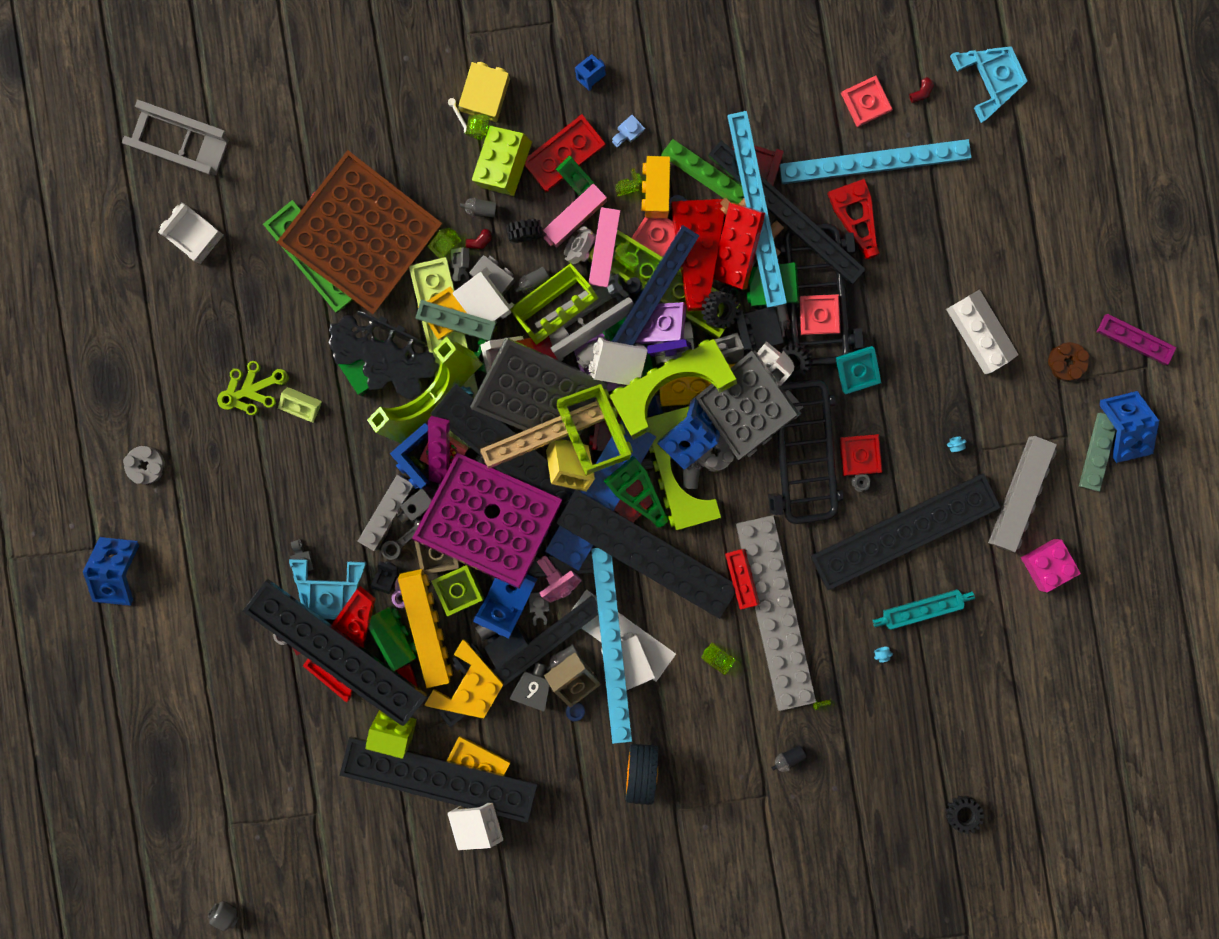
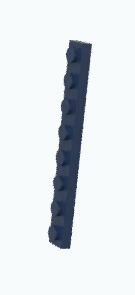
M684 225L680 227L611 342L627 345L635 343L697 241L698 234Z

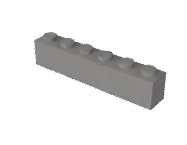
M1037 436L1028 438L989 539V544L1010 552H1016L1020 548L1022 534L1029 526L1028 518L1035 510V500L1042 492L1043 486L1041 484L1049 473L1050 468L1048 466L1056 455L1055 448L1057 444Z

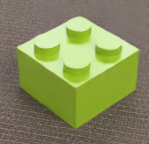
M465 565L431 581L447 616L485 599L469 565Z
M379 710L369 729L365 749L403 759L413 738L417 719L410 718L404 726H401Z

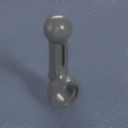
M423 517L418 518L414 523V527L396 541L389 540L383 544L381 552L386 559L393 560L400 556L402 548L412 539ZM390 544L395 545L397 548L395 555L388 552Z

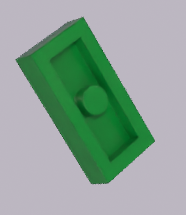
M570 156L556 168V171L579 196L594 183Z

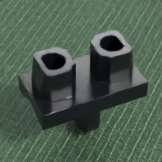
M619 274L614 275L615 282L607 286L609 295L612 298L616 297L619 303L628 297L635 303L637 299L634 297V294L640 292L642 288L641 280L633 277L626 281Z

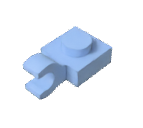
M631 115L618 126L620 133L612 138V143L616 147H619L626 139L631 143L645 128Z

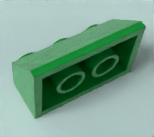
M391 605L371 616L369 630L389 667L395 671L417 658L418 654L415 643L411 642L409 638L410 632L407 626L402 625L399 620L401 618L397 608L393 609Z

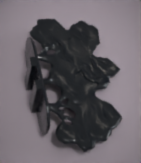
M357 311L358 316L369 322V325L358 326L356 319L351 315L343 316L339 323L330 324L329 332L332 336L329 344L330 349L333 351L335 363L351 364L362 359L365 362L362 370L364 375L368 377L367 384L369 390L382 389L387 382L392 381L397 393L406 399H412L414 396L422 393V385L419 379L433 377L439 368L433 353H415L413 345L425 348L427 345L424 342L407 334L406 329L400 325L397 328L389 325L388 319L382 316L377 319L369 314ZM376 326L390 333L386 341L381 342L374 338L372 331ZM354 327L358 328L356 331H352ZM366 330L368 331L364 337H356L358 332L362 331L365 333ZM394 336L409 342L408 345L402 349L398 348L396 343L393 342ZM409 352L412 354L411 358L407 357Z

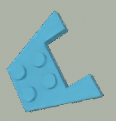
M1012 47L993 48L985 51L974 50L966 53L955 52L950 56L957 72L973 64H976L991 97V99L974 107L981 123L988 119L1027 82Z
M289 559V564L294 574L293 578L298 588L300 602L323 619L337 618L357 590L366 567V562L349 561L347 562V581L308 580V560Z

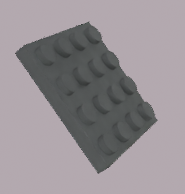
M755 350L748 353L730 368L737 380L736 385L720 393L711 384L695 397L738 460L743 459L800 415Z

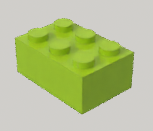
M490 126L472 181L483 189L514 196L532 141L523 133Z

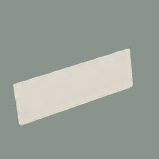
M586 590L581 596V598L578 600L576 605L573 607V609L577 607L579 604H581L583 601H585L591 595L595 598L596 601L597 597L588 590ZM618 612L620 635L622 636L629 632L632 635L637 634L655 678L653 680L657 682L676 653ZM597 615L584 625L582 629L601 642L599 615Z

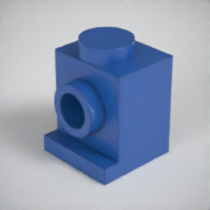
M591 54L575 67L576 78L590 91L592 85L606 75V66L601 59H597Z

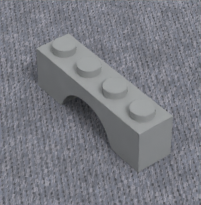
M396 475L358 539L359 543L373 551H377L380 548L393 520L401 509V505L409 499L415 489L409 482V479L402 475Z

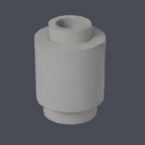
M595 341L591 344L589 343L577 355L579 359L577 363L584 369L589 368L590 362L594 359L593 348L596 343Z

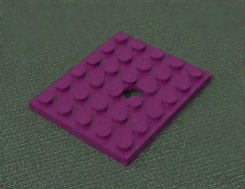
M457 453L412 539L520 589L563 501L556 496L493 468L488 469L486 465ZM496 505L500 508L498 517L494 519L486 517L485 509L488 506Z

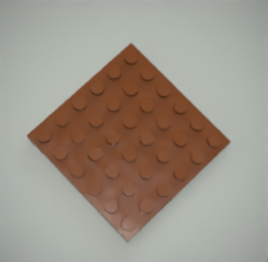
M347 150L279 238L277 244L373 315L442 223Z

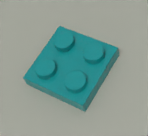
M873 346L836 357L844 394L881 383L876 352Z

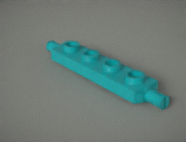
M956 589L883 610V617L872 620L875 628L886 625L891 630L964 609V602L974 600L975 596H973V592L962 595Z

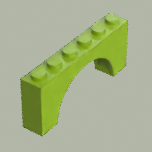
M446 336L433 350L440 359V368L431 386L418 398L405 405L395 408L380 406L367 421L377 434L401 444L424 423L428 422V419L432 416L430 413L456 383L461 387L480 368L482 362L473 351Z
M714 339L701 342L696 349L686 350L681 354V357L666 361L663 367L651 369L647 372L646 376L633 379L628 386L624 388L618 387L612 392L613 394L609 395L633 440L651 431L647 420L648 407L655 393L666 383L681 377H698L713 384L720 393L737 384L732 370Z
M689 406L647 418L651 430L649 433L656 436L649 451L655 455L656 460L653 461L655 472L659 471L661 478L658 479L660 490L665 491L666 497L663 498L665 508L670 509L671 516H668L671 527L675 526V530L721 518L716 499H697L681 489L673 476L670 456L657 444L659 439L687 417Z

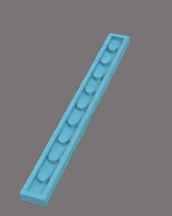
M747 111L730 114L727 117L746 207L766 213L756 250L767 308L784 305L787 303Z
M969 139L783 163L779 165L781 184L965 161L971 159Z
M592 548L612 744L632 742L612 556L599 548Z

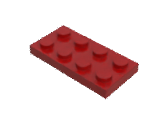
M581 114L530 154L524 166L543 190L548 192L564 179L556 171V168L568 156L572 157L581 166L604 148L606 144Z
M729 202L713 279L740 289H747L765 212Z

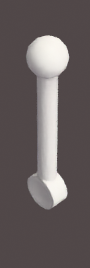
M450 98L448 100L449 106L453 107L464 127V133L469 134L471 128L466 125L456 107L455 99Z

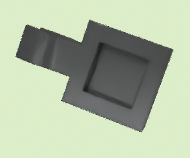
M469 248L451 249V269H454L453 281H460L461 276V283H466L469 280L468 273L465 271V268H469Z
M301 539L291 542L295 555L290 556V558L308 560V571L315 569L310 550L304 552Z

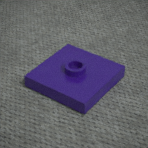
M686 339L649 345L647 352L653 357L662 355L670 357L677 355L678 352L692 349V345Z

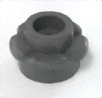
M855 475V478L852 479V486L855 487L856 491L862 492L869 489L870 478L868 475Z

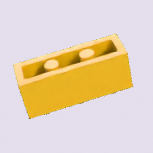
M647 156V161L643 163L642 175H646V181H642V193H646L645 199H642L641 211H645V218L668 219L670 157Z

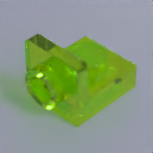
M635 168L631 169L632 180L623 179L618 181V184H615L617 197L639 191V185L642 184L640 173H636Z
M447 227L441 229L427 247L439 258H444L456 244L460 243L461 239L455 230Z
M627 240L624 244L621 242L616 248L615 252L617 254L615 259L634 273L639 263L632 253H625L630 247V241Z
M711 643L705 649L701 657L710 666L726 675L736 661L735 658L714 643Z

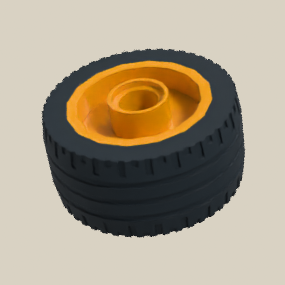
M630 744L626 780V802L642 805H652L654 803L658 778L657 746Z

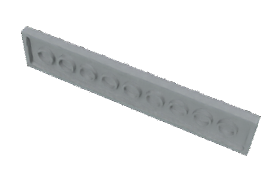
M774 515L735 523L741 549L746 550L760 605L754 606L777 709L781 711L816 703Z

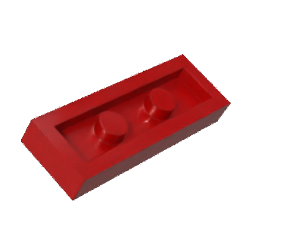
M740 549L726 553L739 608L745 609L760 605L746 550Z

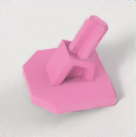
M546 555L537 561L550 586L540 592V595L549 602L568 596L582 581L573 571L563 576Z

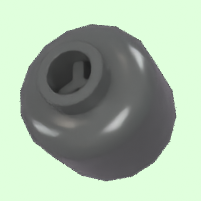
M224 901L219 904L215 903L207 917L209 918V924L221 931H226L230 927L233 928L239 919L237 917V908Z

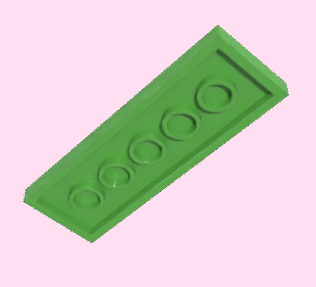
M292 200L263 225L275 240L278 241L301 209ZM285 250L336 313H339L353 301Z

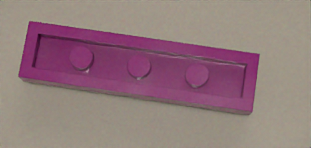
M1109 314L1104 315L1097 330L1098 333L1163 365L1169 364L1177 348Z
M431 416L428 419L429 481L441 484L450 467L449 420Z

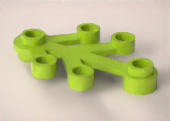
M250 361L247 365L249 371L242 389L236 392L238 381L243 378V372L239 369L231 370L230 383L227 390L222 391L218 395V405L226 410L236 407L252 416L258 413V406L243 403L239 399L248 397L263 403L268 408L274 407L276 404L274 397L264 396L256 392L275 383L279 385L286 384L289 380V375L285 370L277 369L272 373V376L253 384L261 366L256 361ZM252 364L257 365L256 370L251 369ZM236 371L239 372L238 378L234 377V373ZM278 373L282 374V378L280 380H277L276 378ZM228 396L230 400L228 403H225L224 398ZM269 398L272 399L271 405H267V399ZM251 406L255 408L253 413L249 412Z

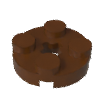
M1063 343L1050 352L1048 365L1051 367L1052 374L1060 380L1070 381L1078 379L1088 368L1089 353L1077 343ZM1070 357L1073 363L1066 366L1067 363L1064 359Z

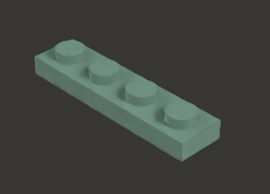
M424 300L420 301L415 318L487 341H491L496 326L494 321Z
M1097 413L1078 486L1093 491H1100L1116 431V428L1104 413Z

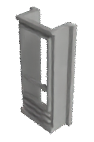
M137 99L135 107L141 111L132 138L124 136L123 144L209 175L210 173L217 175L229 139L224 136V130ZM149 116L188 130L181 150L178 152L179 155L140 141ZM191 131L205 136L196 161L183 157Z
M610 274L608 285L615 282L613 274ZM592 286L599 299L549 335L552 343L551 350L559 361L564 360L563 357L625 318L634 305L630 297L585 325L582 317L612 298L607 288ZM584 291L578 297L583 299L588 293ZM570 300L561 307L567 311L574 303ZM555 310L544 318L551 323L559 316ZM541 320L535 323L539 331L543 329L540 324ZM578 320V323L583 327L569 335L565 328Z

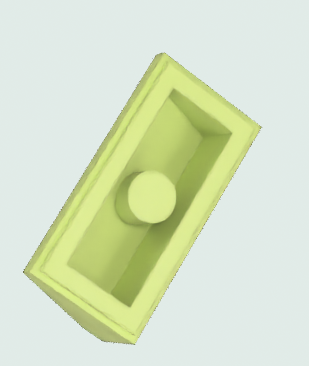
M287 387L281 393L278 409L313 423L322 401Z

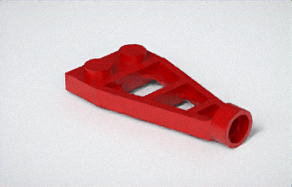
M865 179L829 191L827 194L834 212L849 233L854 232V241L864 254L865 260L878 256L880 252L876 244L872 200ZM855 203H861L863 206V217L857 220L851 219L846 212V207ZM865 222L869 235L861 238L855 229V225Z

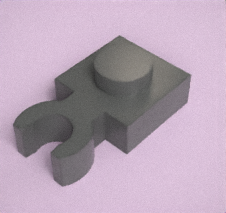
M531 592L529 596L530 612H535L536 614L533 618V625H537V618H542L544 625H546L548 619L544 611H549V601L542 598L540 592Z

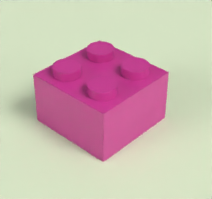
M1053 539L1021 557L1039 591L1049 592L1081 574L1065 544L1060 539Z

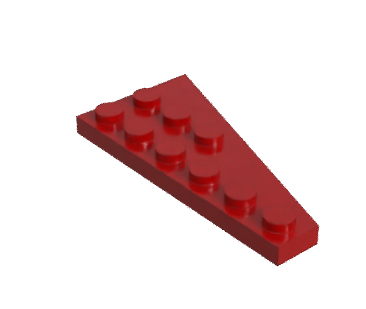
M723 199L672 201L670 205L675 236L682 225L699 235L680 267L687 311L705 310L702 304L707 303L704 301L705 298H710L708 295L711 293L725 214L720 209L722 207L720 202Z
M360 586L337 616L332 626L361 647H364L376 598ZM306 660L303 665L304 668L345 702L351 699L353 690L311 660Z

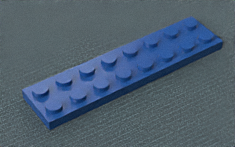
M621 419L619 424H622L624 428V438L632 446L633 452L631 457L634 456L641 464L656 436L647 432L633 440ZM613 437L610 438L596 464L620 455ZM626 461L594 472L595 480L587 492H580L614 511L620 499L610 490L604 480ZM559 526L545 552L579 571L593 545Z

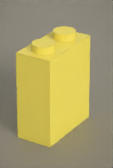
M472 62L459 102L460 111L497 122L510 81L509 73L499 67H496V69L490 68L483 62H477V64Z
M564 439L551 442L546 449L551 484L587 492L595 480L594 473L585 475L572 442ZM583 444L586 453L589 457V460L592 464L589 446Z

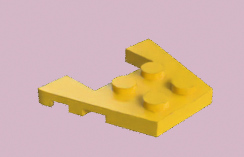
M463 639L454 655L471 665L452 699L434 689L425 706L484 718L504 683L485 664L469 643Z

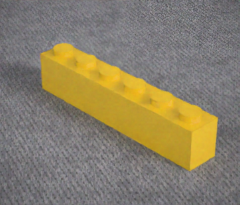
M423 569L401 573L398 577V582L426 688L448 684L450 677L453 676L451 664H447V648L442 645L441 640H444L442 629H438L437 626L439 617L437 611L433 610V594L428 591V575L424 574Z

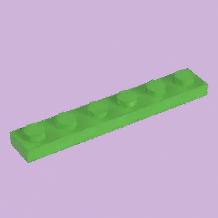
M674 139L664 149L661 156L670 157L671 163L722 198L726 197L730 202L737 204L744 199L742 186Z

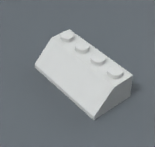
M980 289L946 309L984 374L997 370L1018 356L1017 351Z

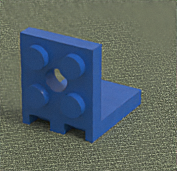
M1138 391L1100 400V407L1117 430L1113 452L1114 461L1118 463L1153 454L1159 420Z
M694 397L690 401L687 417L659 439L657 444L685 470L718 444L720 433ZM688 441L690 446L683 447L680 442Z
M424 423L390 453L398 463L396 467L403 474L406 473L410 476L409 482L416 489H422L431 485V483L407 455L428 438L427 423Z
M99 537L83 570L92 602L131 606L133 597L126 573L139 547L138 541Z
M527 574L520 589L517 588L516 590L510 589L508 583L495 578L473 622L509 639L537 578Z

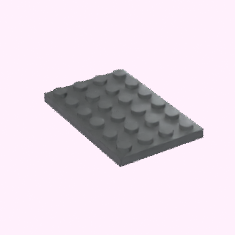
M506 337L470 407L472 410L525 431L559 417L560 413L557 409L558 399L599 384L602 385L603 389H606L608 383L606 381L594 380L590 374ZM594 397L567 408L571 412L597 400ZM583 429L578 431L579 436L581 435ZM569 435L561 438L564 440L571 441Z

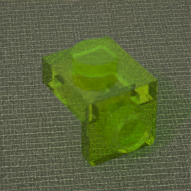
M484 114L470 115L465 134L477 140H482V137L486 136L489 116Z

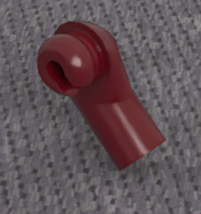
M928 77L922 79L920 91L909 94L911 103L929 97L934 87L933 80Z
M483 229L477 239H466V248H485L492 239L491 231Z

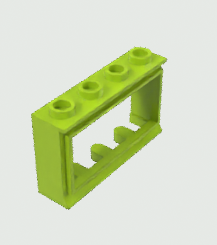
M570 263L516 303L510 311L537 345L599 298L591 285ZM578 282L588 295L583 299H580L578 295H574L571 299L574 305L565 311L562 307H558L556 313L559 317L551 323L545 318L542 319L540 324L543 329L534 334L524 321Z
M601 384L557 400V409L586 476L620 462L630 460L631 453L633 452L630 442H626L624 438L625 431L622 424L617 422L616 409L614 406L611 407L608 401L610 400L607 389H603ZM595 397L620 455L592 465L567 407Z

